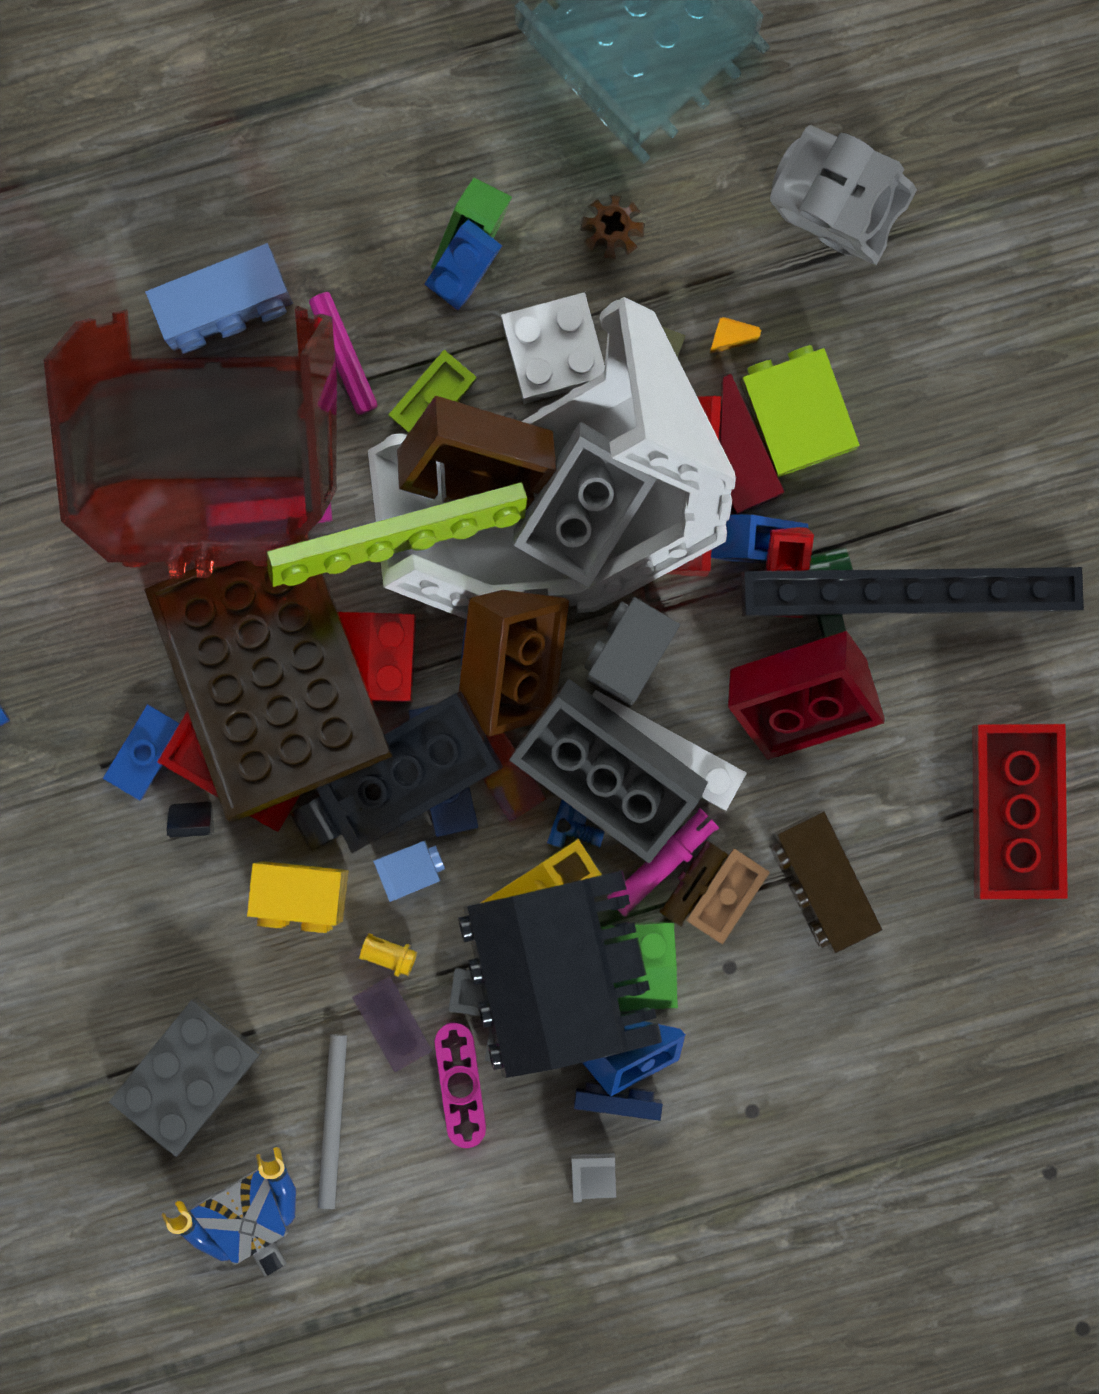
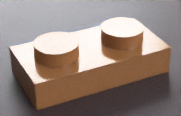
M733 848L710 882L709 889L705 895L701 896L686 921L723 945L770 872Z

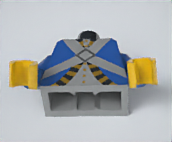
M273 1148L276 1159L272 1162L263 1161L260 1154H257L258 1169L196 1204L190 1210L193 1216H190L184 1202H175L178 1211L181 1213L178 1217L172 1219L168 1218L165 1213L161 1215L167 1229L173 1234H180L193 1247L219 1261L230 1260L236 1265L253 1256L265 1277L286 1265L287 1262L275 1241L289 1233V1225L295 1219L296 1187L284 1166L280 1148Z

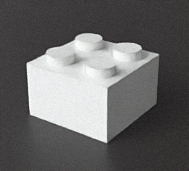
M585 292L501 315L524 404L570 392L572 389L580 387L598 377L604 371L605 365Z

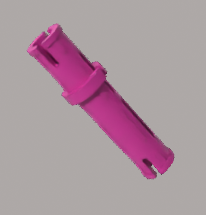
M701 808L697 810L698 812L678 832L669 838L650 863L646 861L625 881L626 890L613 892L607 896V899L627 894L630 896V904L626 905L625 908L617 909L623 916L627 917L628 913L673 872L683 860L688 863L693 858L691 853L713 832L719 829L718 825L711 819L700 831L696 830L708 817Z

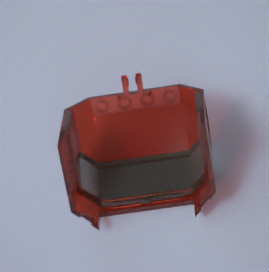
M296 306L295 320L298 356L132 359L127 309L113 312V321L96 325V319L93 318L76 321L43 359L60 519L63 524L107 562H122L123 566L132 568L147 565L149 562H165L169 566L168 570L171 578H182L185 574L186 565L195 562L197 577L208 578L212 574L213 566H228L235 561H251L255 566H268L267 551L299 543L322 519L337 491V372L333 320L331 316L318 314L314 315V319L308 318V309Z

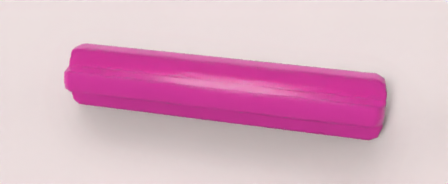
M324 292L312 297L309 300L310 307L356 413L361 415L377 408V401L330 293Z

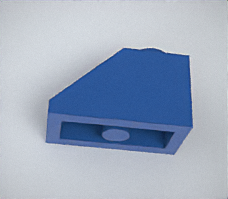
M730 515L729 520L726 521V542L712 549L711 558L766 564L771 530L796 527L808 528V524L757 515Z
M643 1021L624 1026V1030L654 1023ZM658 1024L662 1038L661 1043L582 1063L611 1097L677 1062L680 1058L686 1034L680 1028Z

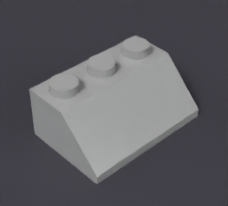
M579 422L556 459V472L540 493L534 495V501L526 510L525 518L520 519L515 526L513 546L581 584L590 587L657 478L613 459L609 444L612 439Z

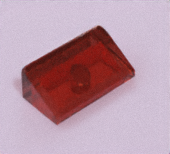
M500 733L490 737L486 735L503 768L483 780L509 822L546 800L533 777L509 760L515 749L506 734Z

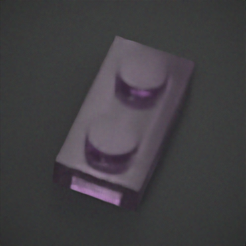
M391 975L352 997L394 1072L401 1070L433 1051Z

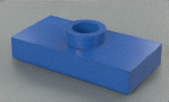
M147 704L103 779L141 801L163 766L157 761L180 723Z

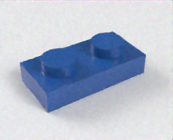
M468 219L459 228L424 285L456 310H459L469 299L502 248V245Z

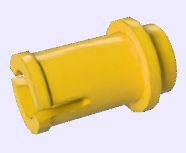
M368 933L359 959L395 971L394 976L399 977L401 974L409 976L416 960L417 951L411 950L410 944L406 943L403 947Z

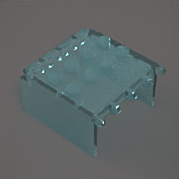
M522 0L515 5V24L527 36V41L642 164H645L650 157L640 145L660 127L669 137L673 138L678 133V130L669 119L691 98L702 109H705L710 104L707 97L700 90L722 70L733 80H736L741 75L740 70L732 61L751 43L762 54L770 49L767 42L759 35L764 15L750 0H554L560 6L556 11L545 0L533 11Z

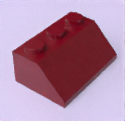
M847 631L730 669L728 708L767 760L872 728L885 722L884 713L867 659Z

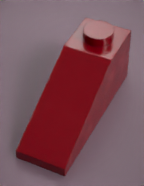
M729 374L723 377L721 382L719 442L735 472V487L731 490V509L734 515H740L782 496L784 490L733 376Z

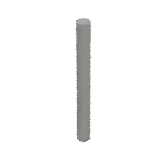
M330 1034L318 1208L335 1209L347 1035Z

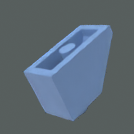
M426 841L373 861L389 902L441 881L438 872L445 870L436 845L428 848Z

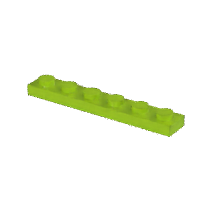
M521 482L267 551L268 574L273 587L282 584L293 586L303 583L311 576L326 572L338 574L346 571L352 565L366 561L382 562L392 557L395 553L410 549L414 551L425 550L432 547L436 542L450 538H469L479 530L494 526L498 528L509 527L520 519L525 518L527 496Z

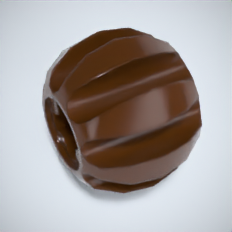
M609 195L611 203L609 206H603L598 198L587 206L596 216L594 218L581 217L580 230L594 233L593 236L584 241L592 252L599 245L605 246L606 251L603 258L616 259L615 248H623L626 255H629L638 248L629 237H644L645 223L633 222L631 220L641 213L634 202L627 208H621L619 203L622 196ZM614 218L620 221L619 229L622 233L615 230L611 236L605 233L606 225L603 222L610 224Z

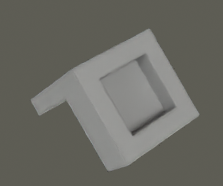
M615 1153L571 1154L573 1203L582 1202V1199L616 1198Z

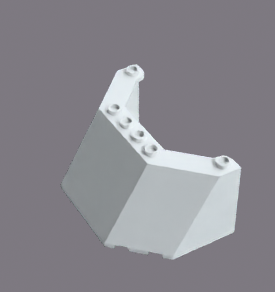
M626 297L610 303L600 314L601 327L604 331L608 332L605 368L602 374L588 383L572 389L569 394L550 405L540 408L538 412L521 421L553 431L555 459L558 458L578 423L582 422L612 439L609 444L613 459L657 478L590 587L581 584L513 546L514 528L517 525L515 523L505 528L494 526L479 530L473 536L465 539L450 538L439 541L425 550L414 551L410 549L395 553L389 559L381 562L384 588L467 619L469 598L499 590L563 597L569 600V606H577V613L595 612L726 542V521L730 518L732 505L731 490L735 487V472L654 311ZM405 434L390 435L383 442L368 450L376 522L444 504L442 502L440 462H436L438 496L435 500L399 489L397 449L407 435Z

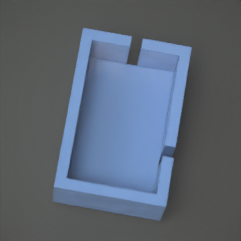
M268 243L145 291L164 340L173 351L181 348L182 353H189L206 345L205 338L220 332L223 338L238 334L247 328L245 323L252 318L261 317L263 322L276 319L287 313L286 306L293 304Z

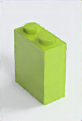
M812 345L796 349L787 354L789 361L773 366L771 360L757 363L747 368L749 375L744 376L741 380V385L764 448L778 478L854 451L860 446L825 348L814 351Z

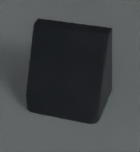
M194 802L170 805L166 828L167 836L173 838L212 835L214 833L212 803Z

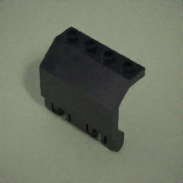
M623 870L463 907L465 916L458 917L459 927L464 943L471 941L475 957L468 960L470 975L474 985L481 984L484 1001L478 1002L479 1014L483 1027H491L494 1044L488 1045L489 1057L493 1070L500 1069L502 1077L509 1078L553 1070L662 1042L658 1023L624 1030V1026L657 1018L655 1008H642L625 1015H621L617 998L629 995L637 996L650 990L648 980L614 987V983L647 975L638 937L604 944L606 939L637 932L635 922H623L602 930L597 912L625 908L626 905L630 904L629 896L623 895L597 902L594 901L596 896L627 889Z

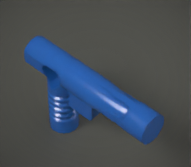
M561 799L547 843L563 848L568 836L600 847L605 831L598 828L594 829V827L590 828L589 825L586 826L587 817ZM561 818L566 819L572 829L567 832H558L559 820Z

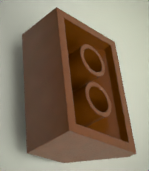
M499 590L469 598L459 692H462L481 728L489 737L534 724L558 693L569 600L563 597L509 590Z

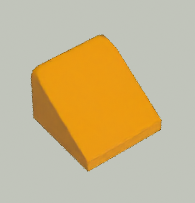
M725 317L720 318L710 353L757 342L761 334L760 327Z

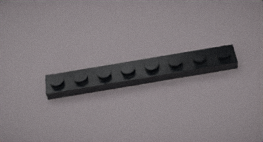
M1082 567L744 571L741 573L742 616L1079 612L1084 610Z

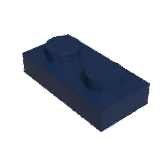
M586 1082L585 1089L576 1088L574 1109L661 1121L663 1102L662 1100L654 1099V1091L629 1088L628 1095L615 1094L610 1097L599 1083Z

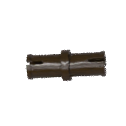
M707 840L686 873L681 871L677 877L681 881L664 907L659 911V913L680 927L683 926V922L700 897L705 895L709 889L708 885L724 860L729 856ZM705 866V871L703 872V874L701 875V877L689 893L688 897L685 901H682L683 896L685 895L689 887L692 885L701 869Z

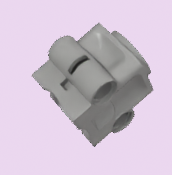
M809 125L801 137L791 144L781 159L774 176L770 201L785 221L817 235L818 239L830 248L848 256L853 254L877 265L887 247L888 235L893 223L907 210L917 189L913 182L904 176V168L899 161L874 151L869 145L851 135L840 133L837 137Z

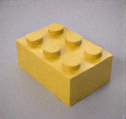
M267 861L253 863L247 917H257V926L283 928L286 925H290V921L301 922L302 931L327 933V931L333 929V926L343 922L349 870Z

